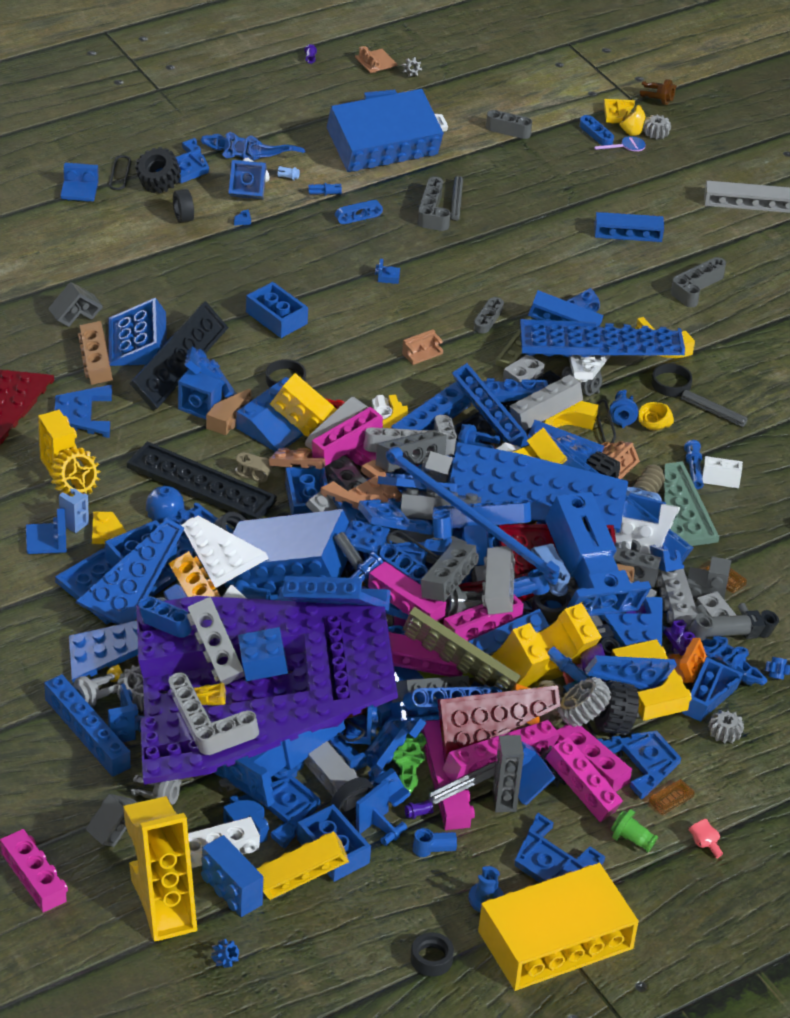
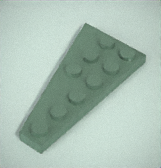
M683 461L666 463L664 466V502L667 505L680 507L679 513L676 514L673 520L674 523L671 530L691 546L718 543L719 535Z

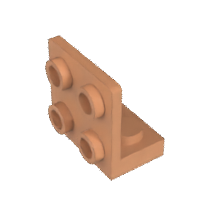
M619 441L617 443L604 442L601 444L605 446L602 453L620 462L618 479H622L640 462L632 442Z

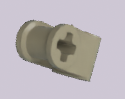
M245 452L238 454L236 458L238 466L235 469V473L237 476L258 482L267 481L273 466L269 465L268 458Z

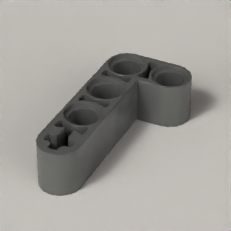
M440 177L428 179L419 207L418 225L422 228L445 231L449 229L450 211L438 207L443 188V180Z
M716 257L673 278L671 295L687 307H696L699 301L700 290L724 278L726 261Z

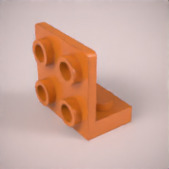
M692 638L684 655L670 654L668 659H675L677 666L674 669L677 674L682 677L684 683H690L695 681L707 655L701 639Z

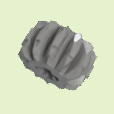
M658 114L656 116L651 115L646 117L643 132H645L646 136H650V138H656V140L658 138L663 139L668 137L671 122H669L668 118H664V116H658Z
M719 710L718 713H713L708 725L710 736L715 737L716 741H723L724 744L726 741L733 744L735 740L740 739L743 733L744 723H742V717L737 716L736 712L729 713V710L726 712Z

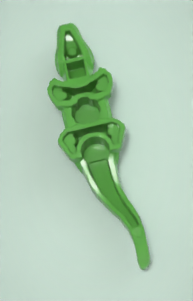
M419 733L416 738L407 734L406 741L402 746H398L392 759L400 767L399 779L403 786L409 790L410 794L418 785L416 769L425 761V754L421 749L427 742L423 733Z

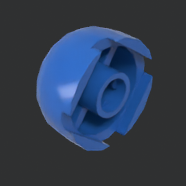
M169 486L155 488L150 492L146 500L148 517L159 523H163V519L168 516L170 518L177 516L178 511L184 509L182 495L177 489Z

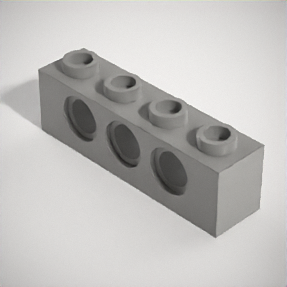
M211 597L188 606L190 612L187 614L191 626L196 625L198 632L195 633L199 644L204 643L206 651H203L207 663L212 662L215 668L211 670L215 681H220L227 685L244 677V670ZM211 620L212 623L209 627L203 628L201 626L203 621ZM212 639H220V643L217 646L209 645ZM221 657L228 658V662L226 664H218V660Z

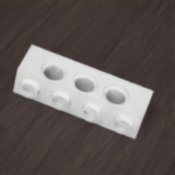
M248 817L188 833L191 868L202 866V847L223 835L242 854L259 850L260 835L252 818Z

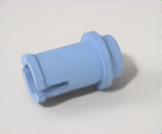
M279 166L278 170L280 172L278 171V177L292 178V180L299 178L300 170L296 167L292 169Z

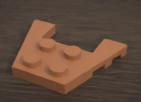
M280 448L269 458L270 466L292 467V465H301V468L316 466V469H323L326 466L325 458H313L312 450L308 448H298L297 450Z
M376 460L362 465L361 472L371 478L349 491L333 481L321 487L320 492L325 497L327 495L335 497V501L341 503L344 501L349 502L356 509H358L359 501L379 499L381 500L380 503L388 502V498H395V501H401L402 494L396 486L378 484V476L386 477V473L381 467L376 466Z

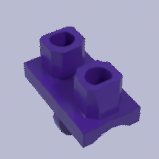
M684 620L674 621L672 627L665 628L664 631L673 644L672 652L680 654V656L684 655L692 638H696L693 633L687 632V624Z

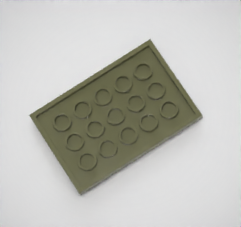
M416 607L410 612L402 629L405 631L404 634L412 640L417 639L422 642V646L428 651L432 652L434 650L439 653V657L447 663L453 662L457 665L456 668L464 674L469 673L474 676V680L481 685L486 684L489 687H498L504 692L511 691L519 680V674Z

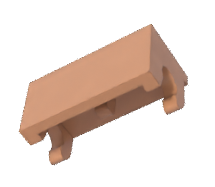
M432 329L403 340L402 354L414 365L443 354V349L438 345L443 342L435 333V330Z

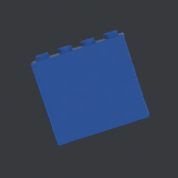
M285 576L283 597L295 602L384 606L385 611H389L391 591L388 589H361L362 578Z

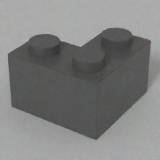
M70 282L48 309L57 321L70 327L80 314L92 320L102 309L103 305L94 294Z
M712 557L709 570L690 567L687 581L693 599L717 591L724 599L731 560Z
M109 794L102 801V805L97 813L91 818L86 830L102 845L115 847L127 829L123 806L138 802L132 798Z

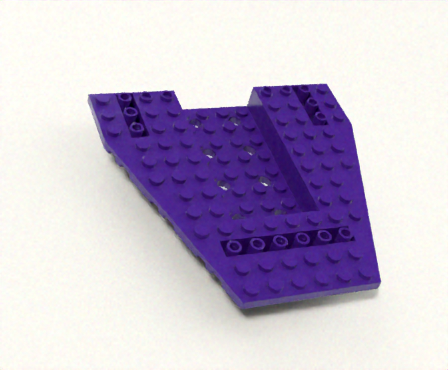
M211 596L184 597L165 600L164 602L179 607L189 614L188 606ZM211 597L242 668L238 635L280 627L287 670L293 672L251 681L244 680L246 679L244 676L225 685L226 704L202 705L211 723L243 711H252L256 714L259 735L252 740L211 755H204L199 751L179 712L169 685V677L175 673L186 674L193 688L221 683L220 681H215L211 672L215 668L212 662L207 663L203 651H206L204 643L199 644L195 633L198 632L196 625L191 626L192 632L186 637H176L145 624L142 621L139 605H136L138 661L143 676L145 717L141 718L144 785L214 773L220 766L226 764L229 767L235 764L237 759L245 756L251 758L280 746V742L290 739V741L298 739L299 734L307 731L315 732L320 729L338 727L351 713L354 716L361 713L363 708L371 705L377 707L398 698L384 606ZM205 620L201 626L207 628L211 625L212 621ZM212 639L209 645L217 646L220 643V639ZM221 657L218 660L219 665H224L228 662L227 657Z

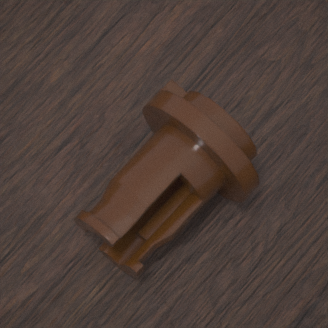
M666 79L663 84L646 83V81H643L642 85H644V88L657 89V92L640 90V96L661 99L663 105H668L674 99L677 85H674L670 79Z

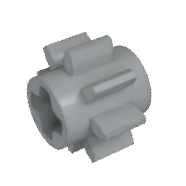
M416 57L412 58V60L409 58L405 59L407 63L402 64L404 67L403 73H407L408 77H411L412 74L415 77L418 76L417 71L422 70L419 65L421 62H417Z

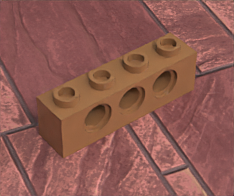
M101 321L80 325L81 333H78L81 353L84 355L82 356V361L85 367L86 378H90L91 385L113 380Z

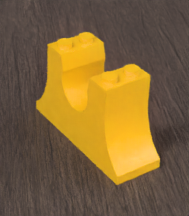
M580 603L565 609L551 626L541 632L536 633L531 623L513 629L504 644L491 657L520 675L516 684L534 688L544 680L551 681L563 676V672L550 660L548 651L552 647H556L567 658L570 657L572 662L577 665L581 663L582 653L590 647L597 645L601 635L584 605Z
M167 796L123 806L125 826L133 841L137 855L136 861L129 862L131 881L143 905L154 942L196 932L197 920L186 815L184 813L176 814Z

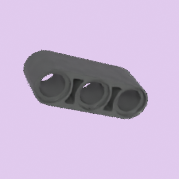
M490 110L487 112L486 129L496 133L527 139L531 137L532 120L511 113Z

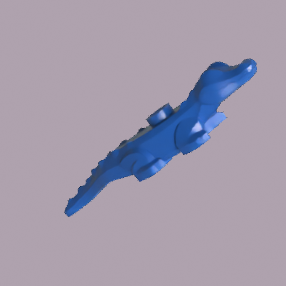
M232 132L225 135L226 138L220 134L205 135L201 138V142L215 150L223 149L224 152L222 154L225 158L239 156L243 157V159L249 158L255 161L259 158L275 156L286 151L305 153V149L302 147L287 144L277 146L265 145L252 135L247 138H240Z
M662 624V632L664 633L665 628L668 627ZM715 636L712 640L706 638L704 641H701L707 658L743 673L744 675L741 680L747 685L757 683L763 686L767 683V678L756 667L750 666L746 662V657L749 655L748 649L739 646L734 648L728 645L726 637Z

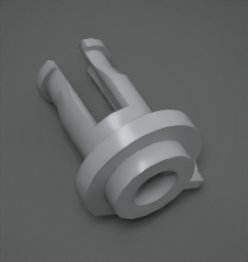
M110 673L106 677H98L92 680L86 676L78 677L75 679L73 687L93 708L96 705L97 699L106 697L110 693H117L119 684L99 690L98 686L109 683L110 679L115 677L114 674Z
M136 775L133 779L134 782L144 783L141 775ZM177 779L152 783L148 785L154 786L153 792L132 789L131 793L133 796L141 795L148 799L167 796L170 804L173 805L178 799L182 781Z

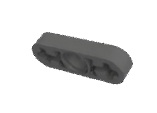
M492 297L487 301L475 319L474 330L476 332H489L503 311L504 301L501 298Z

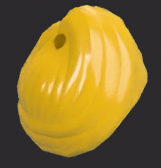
M637 105L634 112L630 113L619 124L626 134L636 136L641 133L646 118L642 107Z
M646 403L641 406L638 412L639 422L649 430H661L670 427L674 423L671 410L663 403Z

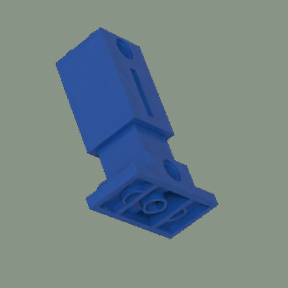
M579 492L556 496L545 517V521L570 577H575L579 587L567 608L582 603L589 616L639 610L651 589L649 581L630 583L626 571H619L613 557L617 550L593 492Z
M344 721L338 727L320 729L315 732H304L298 735V739L293 741L287 739L280 742V746L251 758L245 756L237 759L235 764L229 767L226 764L220 766L214 773L221 778H227L235 787L269 807L274 803L271 777L284 767L292 770L309 757L308 754L342 732L345 729Z

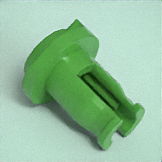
M632 809L628 812L622 811L611 827V831L614 832L612 838L617 841L622 836L626 840L629 839L634 844L646 849V852H649L657 841L658 836L650 833L648 829L640 825L633 818L636 813Z

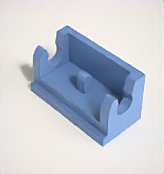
M70 489V493L74 494V496H68V494L62 492L59 495V509L65 508L66 528L77 533L89 524L88 495L82 494L76 489Z

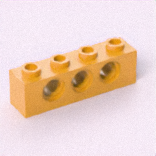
M188 551L168 563L188 597H221L197 556L193 558Z

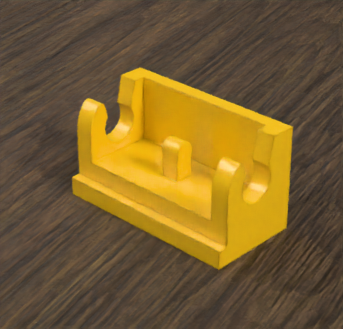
M542 428L527 440L540 459L564 464L567 461V457L545 428Z

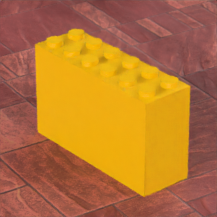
M597 863L553 879H547L536 885H529L515 892H509L495 899H488L481 904L478 932L514 991L633 949L638 919L602 865Z

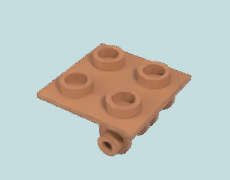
M361 46L359 48V55L355 56L370 73L398 65L383 49L369 51L366 46Z

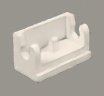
M705 456L702 476L703 483L739 488L743 462Z

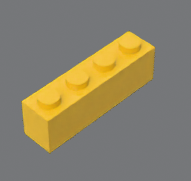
M333 831L322 835L311 843L303 844L292 852L284 853L281 857L271 862L263 863L257 870L263 876V893L271 900L348 863L349 860L342 841Z

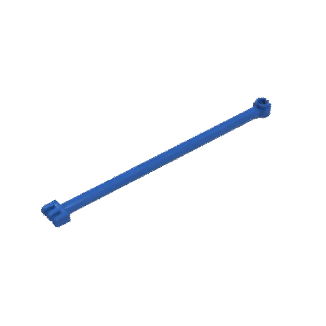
M392 447L386 451L385 456L389 463L400 466L544 573V579L553 585L558 583L560 571L558 565L552 561L546 563L403 457V452L399 447Z

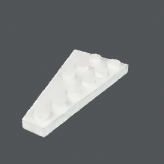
M572 355L568 357L573 377L580 382L593 380L611 355H590V357Z
M200 516L190 518L181 525L184 527L187 537L215 588L269 559L262 550Z

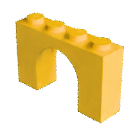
M580 401L544 420L543 423L556 428L563 425H573L592 430L597 419L598 405Z
M657 639L612 649L611 656L668 659L664 647H661ZM675 669L660 687L637 692L639 697L638 713L643 721L688 710L692 699L689 689H686L682 677L677 674Z

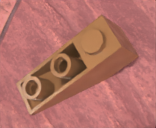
M251 389L242 391L214 404L206 415V429L223 435H227L231 429L233 430L236 425L237 411L253 400Z

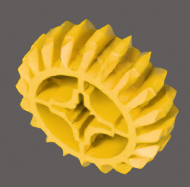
M71 447L70 449H64V453H58L59 458L53 459L55 465L50 467L54 469V473L49 475L54 476L51 483L57 484L55 489L60 490V494L63 492L74 496V494L70 493V489H76L82 494L93 493L92 488L98 487L95 481L100 480L97 474L101 471L96 470L99 463H94L96 457L90 456L91 452L84 451L83 448ZM75 458L79 459L84 466H80ZM66 480H70L75 488L71 487Z

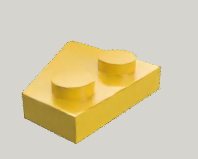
M604 99L606 122L615 124L624 121L634 108L635 100Z
M93 512L92 544H105V541L126 533V530L113 512Z
M225 683L193 688L202 705L226 704Z

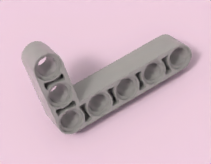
M437 415L433 430L447 435L445 456H453L457 435L452 419L446 415ZM370 427L365 431L363 448L369 452H376L377 443L427 431Z
M175 673L169 677L173 700L202 754L211 755L252 740L259 735L258 723L254 712L243 711L211 723L187 675Z

